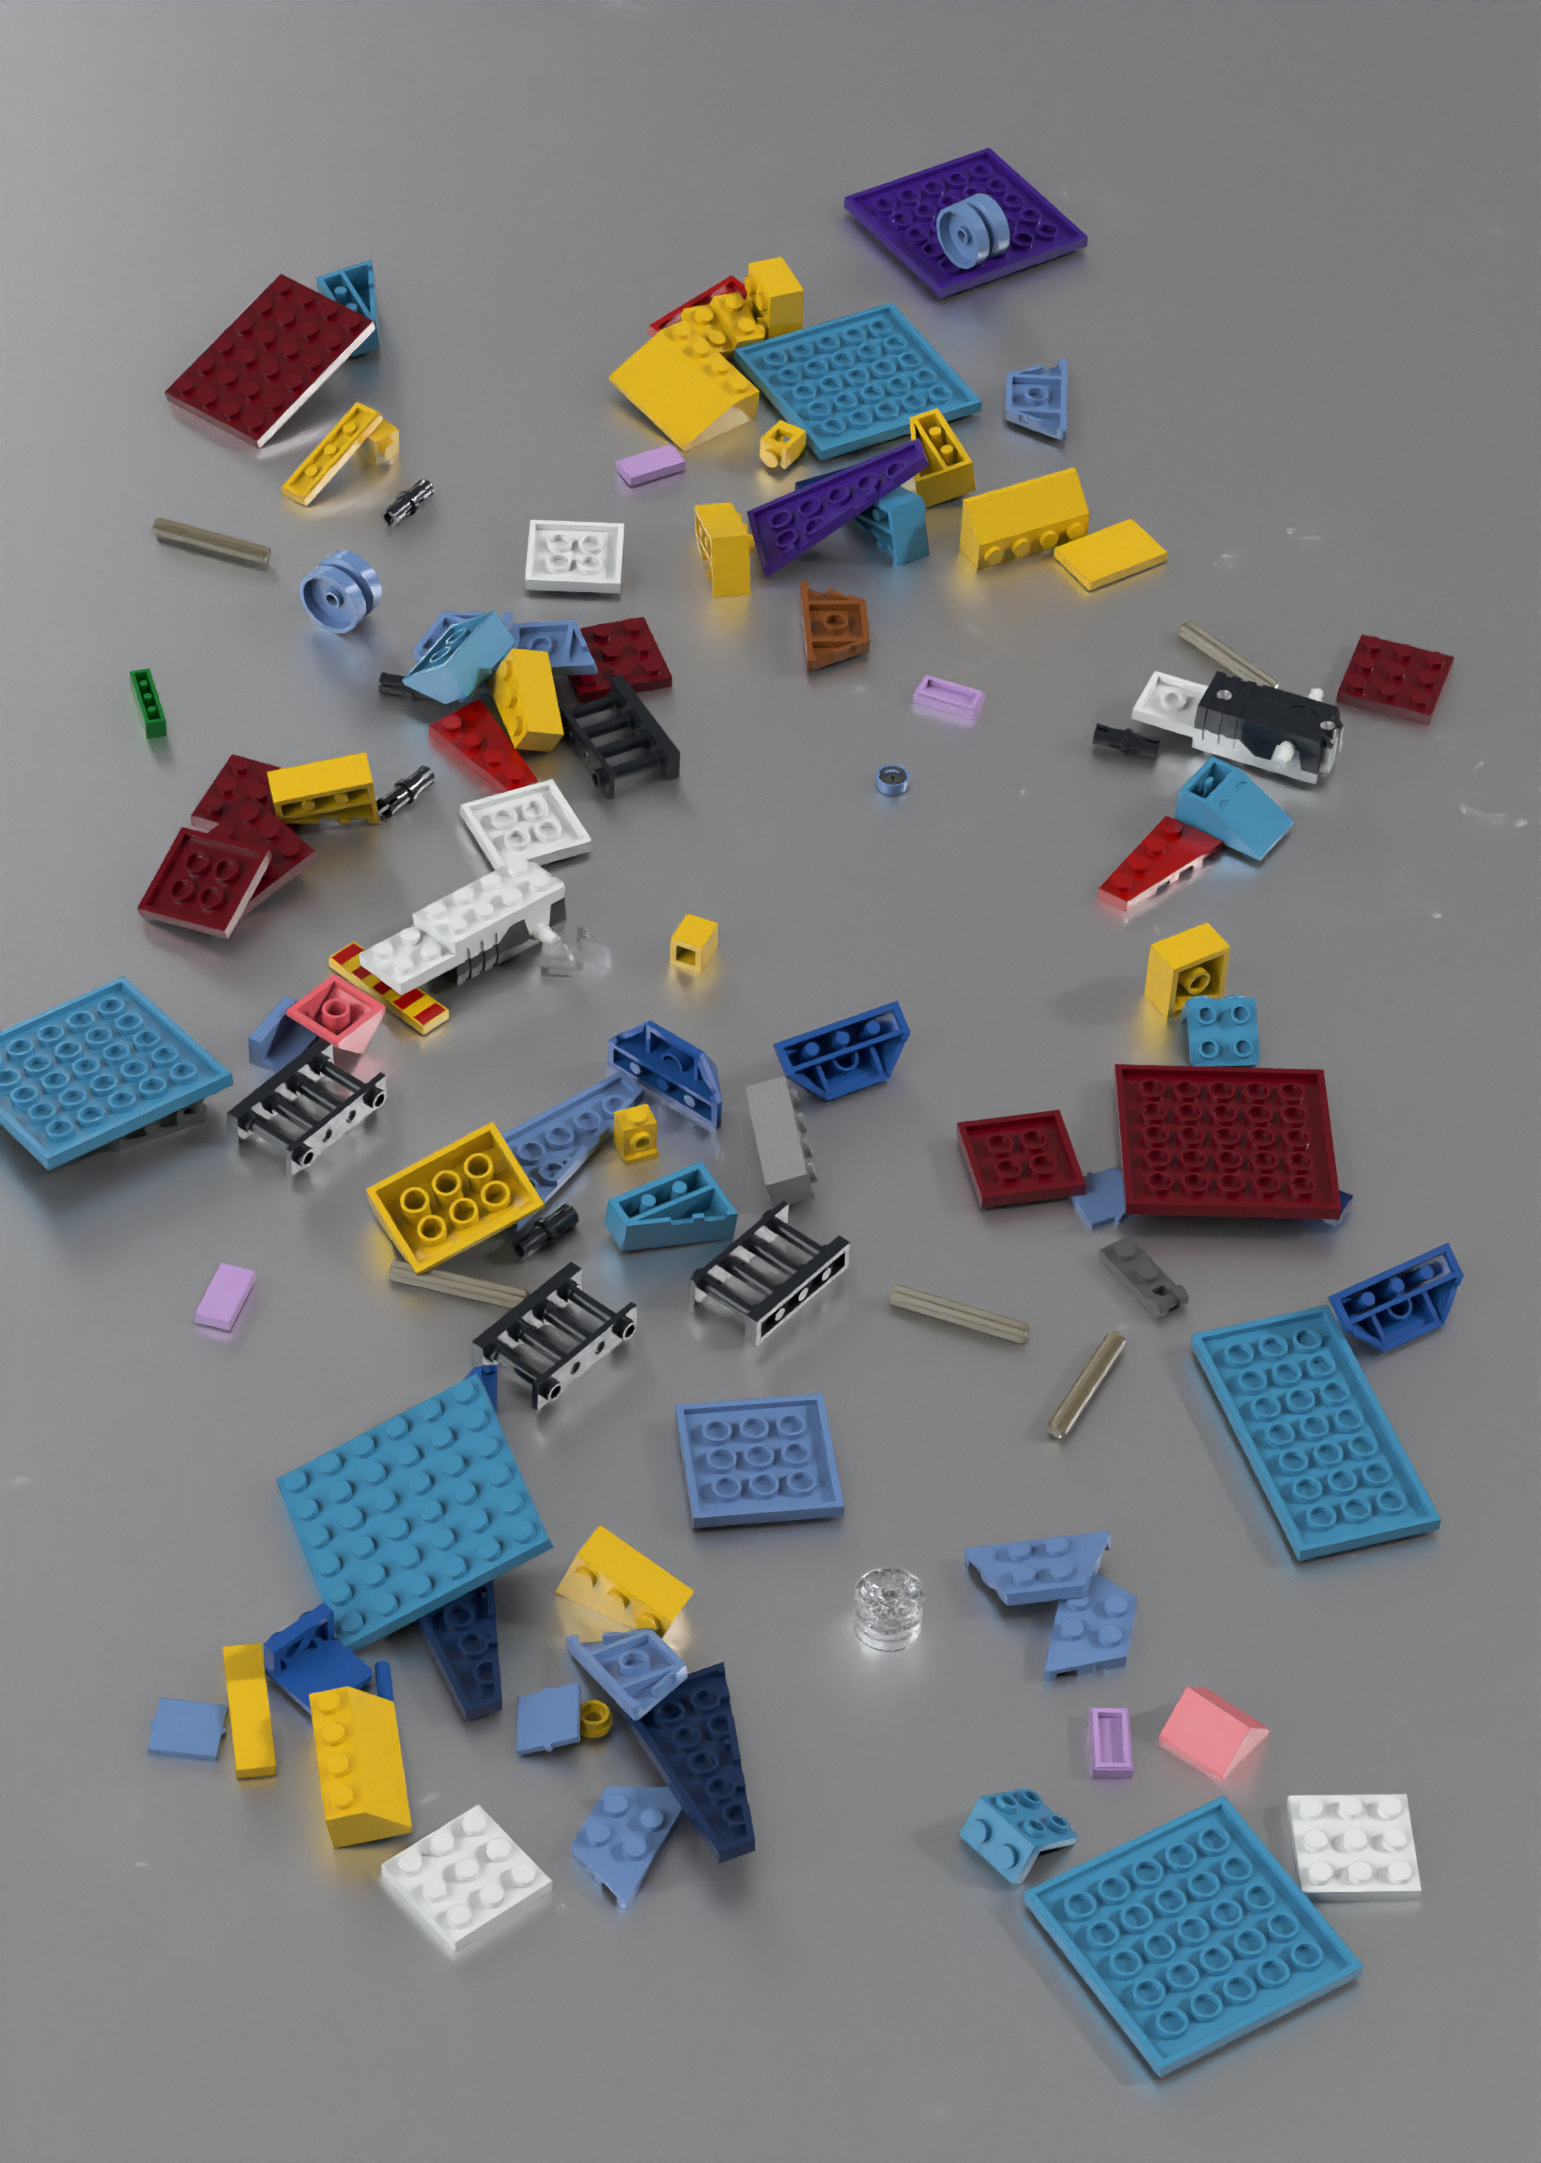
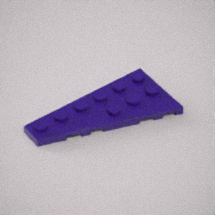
M917 438L747 511L759 561L766 578L928 467L929 463L920 439Z

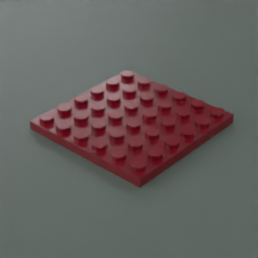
M1115 1064L1114 1084L1125 1214L1340 1220L1341 1201L1324 1070Z

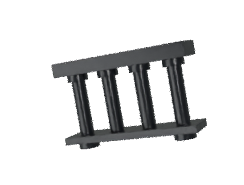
M622 675L610 678V689L606 697L571 708H567L556 694L564 732L563 738L591 775L595 787L601 789L608 800L615 798V780L652 768L660 770L667 781L680 777V751ZM608 709L616 711L619 717L583 728L576 721V719ZM624 728L627 731L630 730L634 735L597 748L590 740ZM638 748L645 750L649 755L614 767H610L605 760L606 758Z
M321 1037L227 1112L228 1138L239 1144L249 1135L257 1134L285 1152L286 1174L293 1177L302 1168L308 1167L318 1155L371 1112L382 1107L387 1098L386 1075L380 1072L365 1084L334 1065L333 1045ZM327 1076L354 1094L342 1103L313 1084L322 1077ZM304 1095L330 1113L318 1122L289 1103L298 1096ZM280 1114L307 1132L296 1141H293L266 1124V1122L274 1115Z
M784 1200L772 1210H767L756 1224L702 1269H697L691 1275L688 1282L689 1304L695 1307L708 1295L744 1317V1340L755 1347L849 1267L850 1242L839 1235L828 1245L821 1246L788 1225L789 1203ZM780 1236L813 1258L805 1265H797L767 1245ZM754 1256H757L790 1278L783 1284L774 1285L744 1265ZM733 1275L766 1296V1298L758 1305L754 1304L752 1306L722 1287L721 1284Z
M570 1262L472 1341V1367L502 1364L532 1385V1408L538 1411L548 1402L555 1401L567 1386L623 1340L627 1341L633 1336L637 1329V1305L631 1301L618 1313H615L582 1291V1268ZM575 1303L604 1322V1324L595 1332L590 1333L559 1311L568 1304ZM550 1323L580 1344L567 1354L535 1331L543 1324ZM525 1343L555 1364L541 1374L510 1353V1351L519 1344Z

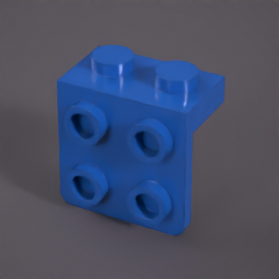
M322 1603L312 1611L303 1613L296 1622L283 1631L274 1633L264 1643L265 1674L310 1714L309 1694L345 1686L359 1690L372 1680V1669L351 1650L344 1647L343 1643L335 1637L334 1611L325 1603Z

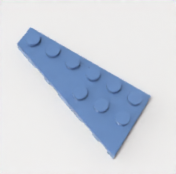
M621 1070L502 1134L503 1139L544 1204L611 1135L614 1128V1112L638 1106L643 1101L644 1090ZM536 1213L511 1227L518 1233Z

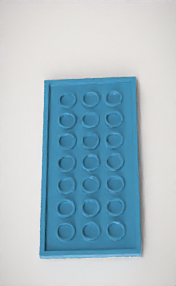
M1328 1305L1192 1334L1190 1344L1298 1561L1439 1529L1441 1519Z

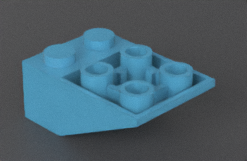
M1213 756L1178 791L1175 820L1224 841L1223 844L1259 861L1294 825V821L1241 769Z

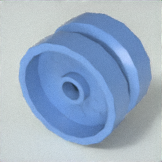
M975 194L942 209L937 216L936 230L938 240L944 253L959 268L969 269L985 260L1004 253L1009 246L1010 232L1007 219L997 202L987 194Z
M336 550L328 554L319 563L318 567L312 569L302 579L299 585V597L306 612L322 628L333 633H347L353 630L362 621L364 616L371 613L379 605L382 599V585L376 572L363 558L348 550Z

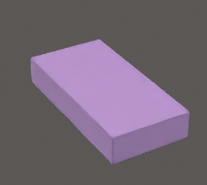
M672 444L616 461V470L630 487L683 471L686 466V461Z
M929 675L923 677L913 694V703L974 720L985 701V692Z
M220 1263L195 1312V1322L230 1331L255 1282V1271Z
M1090 1707L1088 1716L1092 1778L1132 1779L1133 1763L1129 1708Z

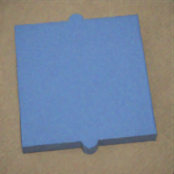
M1117 1167L1094 1174L1088 1172L1087 1176H1084L1086 1183L1085 1194L1070 1196L1092 1228L1114 1221L1120 1223L1122 1219L1136 1215L1125 1214L1122 1174Z
M578 1682L556 1688L548 1686L544 1691L517 1697L516 1752L519 1756L543 1750L551 1752L555 1747L580 1741L581 1687Z
M160 1698L155 1720L150 1721L152 1732L148 1745V1754L217 1761L221 1739L226 1737L224 1726L228 1714V1705Z

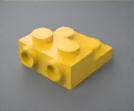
M740 292L713 296L710 304L685 308L680 316L682 320H685L725 359L734 357V349L763 341L765 338L763 324L756 322L752 316L753 307L750 300H744Z

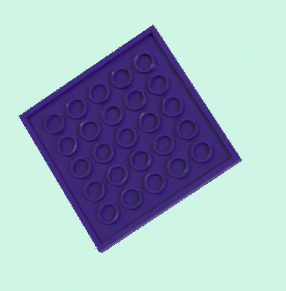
M990 148L844 197V208L940 298L1086 247L1088 242V236ZM975 194H987L997 202L1007 219L1010 232L1009 246L1004 253L985 260L969 269L959 268L950 261L938 240L936 230L937 216L942 209Z

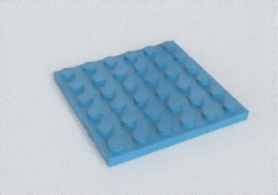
M892 302L734 349V360L788 423L806 430V444L821 461L910 434L909 418L938 408L948 422L980 412L982 407V401Z
M124 976L0 1031V1124L48 1171L233 1085L232 1073Z
M477 1373L276 1479L323 1602L334 1611V1630L337 1638L343 1643L344 1647H347L353 1653L554 1547L484 1384Z
M1221 1796L1024 1892V1903L1159 2078L1361 1977L1364 1966L1225 1796Z

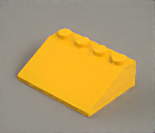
M685 320L660 330L609 375V381L684 452L756 418L760 391Z
M493 1121L366 1189L371 1209L388 1237L417 1276L545 1208V1204Z

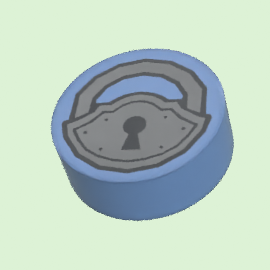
M888 764L877 770L876 787L881 792L897 795L903 793L908 788L909 773L904 767Z

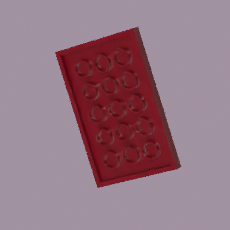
M280 274L165 391L166 398L171 403L260 449L375 330L374 321Z

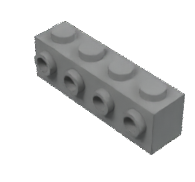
M786 1076L746 1086L745 1091L763 1176L773 1208L783 1200L792 1205L815 1198L812 1183L818 1182V1177L813 1161L807 1162V1158H811L813 1155L808 1137L802 1138L801 1135L807 1133V1128L802 1112L796 1113V1109L802 1108L797 1088L790 1089Z

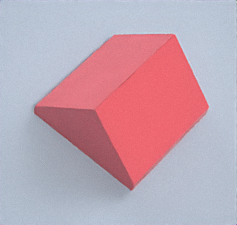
M333 974L288 1008L286 1015L337 1048L363 1054L386 1011V1006Z
M1187 1686L1162 1729L1159 1739L1223 1780L1269 1734V1728L1209 1689Z

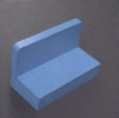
M284 996L248 1038L249 1063L276 1074L320 1038V1036L286 1015V1010L294 1005L297 1000Z

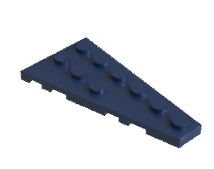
M493 1580L415 1620L465 1722L502 1710Z
M724 1662L688 1674L687 1679L639 1720L633 1721L618 1705L619 1713L717 1862L720 1864L755 1851V1835L750 1807L747 1801L746 1784L741 1767V1756L730 1705V1694L726 1682Z

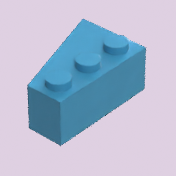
M372 260L317 277L318 293L374 321L375 330L351 354V357L379 349L377 293Z
M901 486L852 519L866 534L872 532L879 539L877 546L881 550L887 548L894 555L893 562L898 567L930 555L924 515L926 513L925 503L921 496Z
M700 1161L609 1199L604 1225L622 1251L733 1239L738 1213L703 1162Z

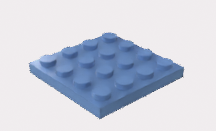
M823 1393L675 1405V1419L693 1528L844 1516V1502Z

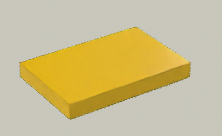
M1132 518L1054 548V557L1089 591L1167 561L1168 554Z

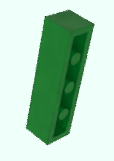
M150 668L129 671L130 687L146 739L167 736L166 719Z

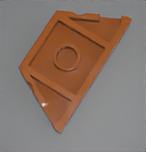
M800 581V601L807 671H813L868 652L870 637L866 600L855 596H846L831 589H828L826 594L810 589V583Z

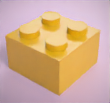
M782 256L748 263V276L744 278L747 299L750 300L753 307V318L756 322H761L765 328L764 340L802 329L804 289Z
M1208 922L1151 944L1144 995L1167 1020L1180 1015L1181 1008L1186 1000H1189L1191 997L1209 996L1210 999L1224 997L1231 947Z

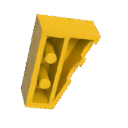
M936 408L910 417L911 441L917 438L920 439L929 463L928 467L915 475L917 495L922 497L926 508L976 491L973 462L940 410Z
M731 502L694 505L695 536L702 560L709 559L711 568L706 569V575L708 579L712 578L711 592L713 598L751 594L749 553H754V539L752 534H748L747 524L742 523L741 513L736 512Z
M512 648L488 681V688L514 748L551 752L563 737L564 732L548 652Z
M366 752L267 772L275 814L284 824H319L320 819H338L339 824H350V819H369L370 824H380L374 785Z
M601 1525L597 1527L578 1552L555 1591L558 1595L635 1630L651 1628L661 1639L695 1592Z

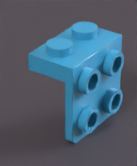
M1229 995L1224 997V999L1195 996L1186 1000L1181 1008L1182 1023L1188 1024L1191 1066L1254 1067L1259 1063L1256 998H1245L1243 995Z
M1018 1789L979 1797L959 1833L960 1837L1013 1885L1023 1883L1040 1851L1073 1845L1078 1838L1076 1832L1070 1828L1069 1822L1064 1817L1054 1814L1042 1803V1798L1036 1792L1029 1789Z

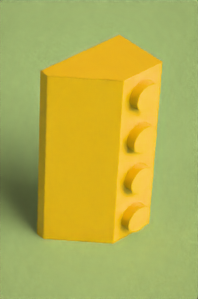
M1072 467L963 499L959 549L973 566L980 570L1058 547L1086 536L1090 513L1077 470Z
M349 1686L309 1694L324 1817L334 1849L412 1833L413 1829L394 1702Z

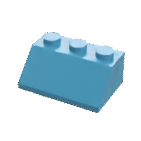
M495 610L452 624L402 681L405 686L443 704L457 700L464 702L476 693L474 688L479 683H482L492 675L491 669L508 655L507 651L516 641Z

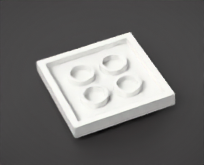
M530 520L525 590L620 594L624 523Z
M553 779L460 804V815L495 870L520 857H523L530 863L535 862L540 866L592 851V839Z
M1407 1794L1288 1795L1287 1811L1297 1884L1311 1902L1420 1901L1422 1889Z
M479 1804L382 1864L383 1876L455 1952L552 1891V1880Z

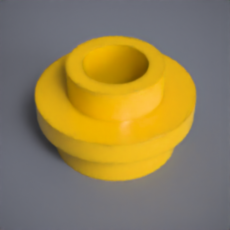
M589 1700L580 1705V1734L590 1738H597L606 1735L612 1729L613 1714L605 1703L599 1700Z

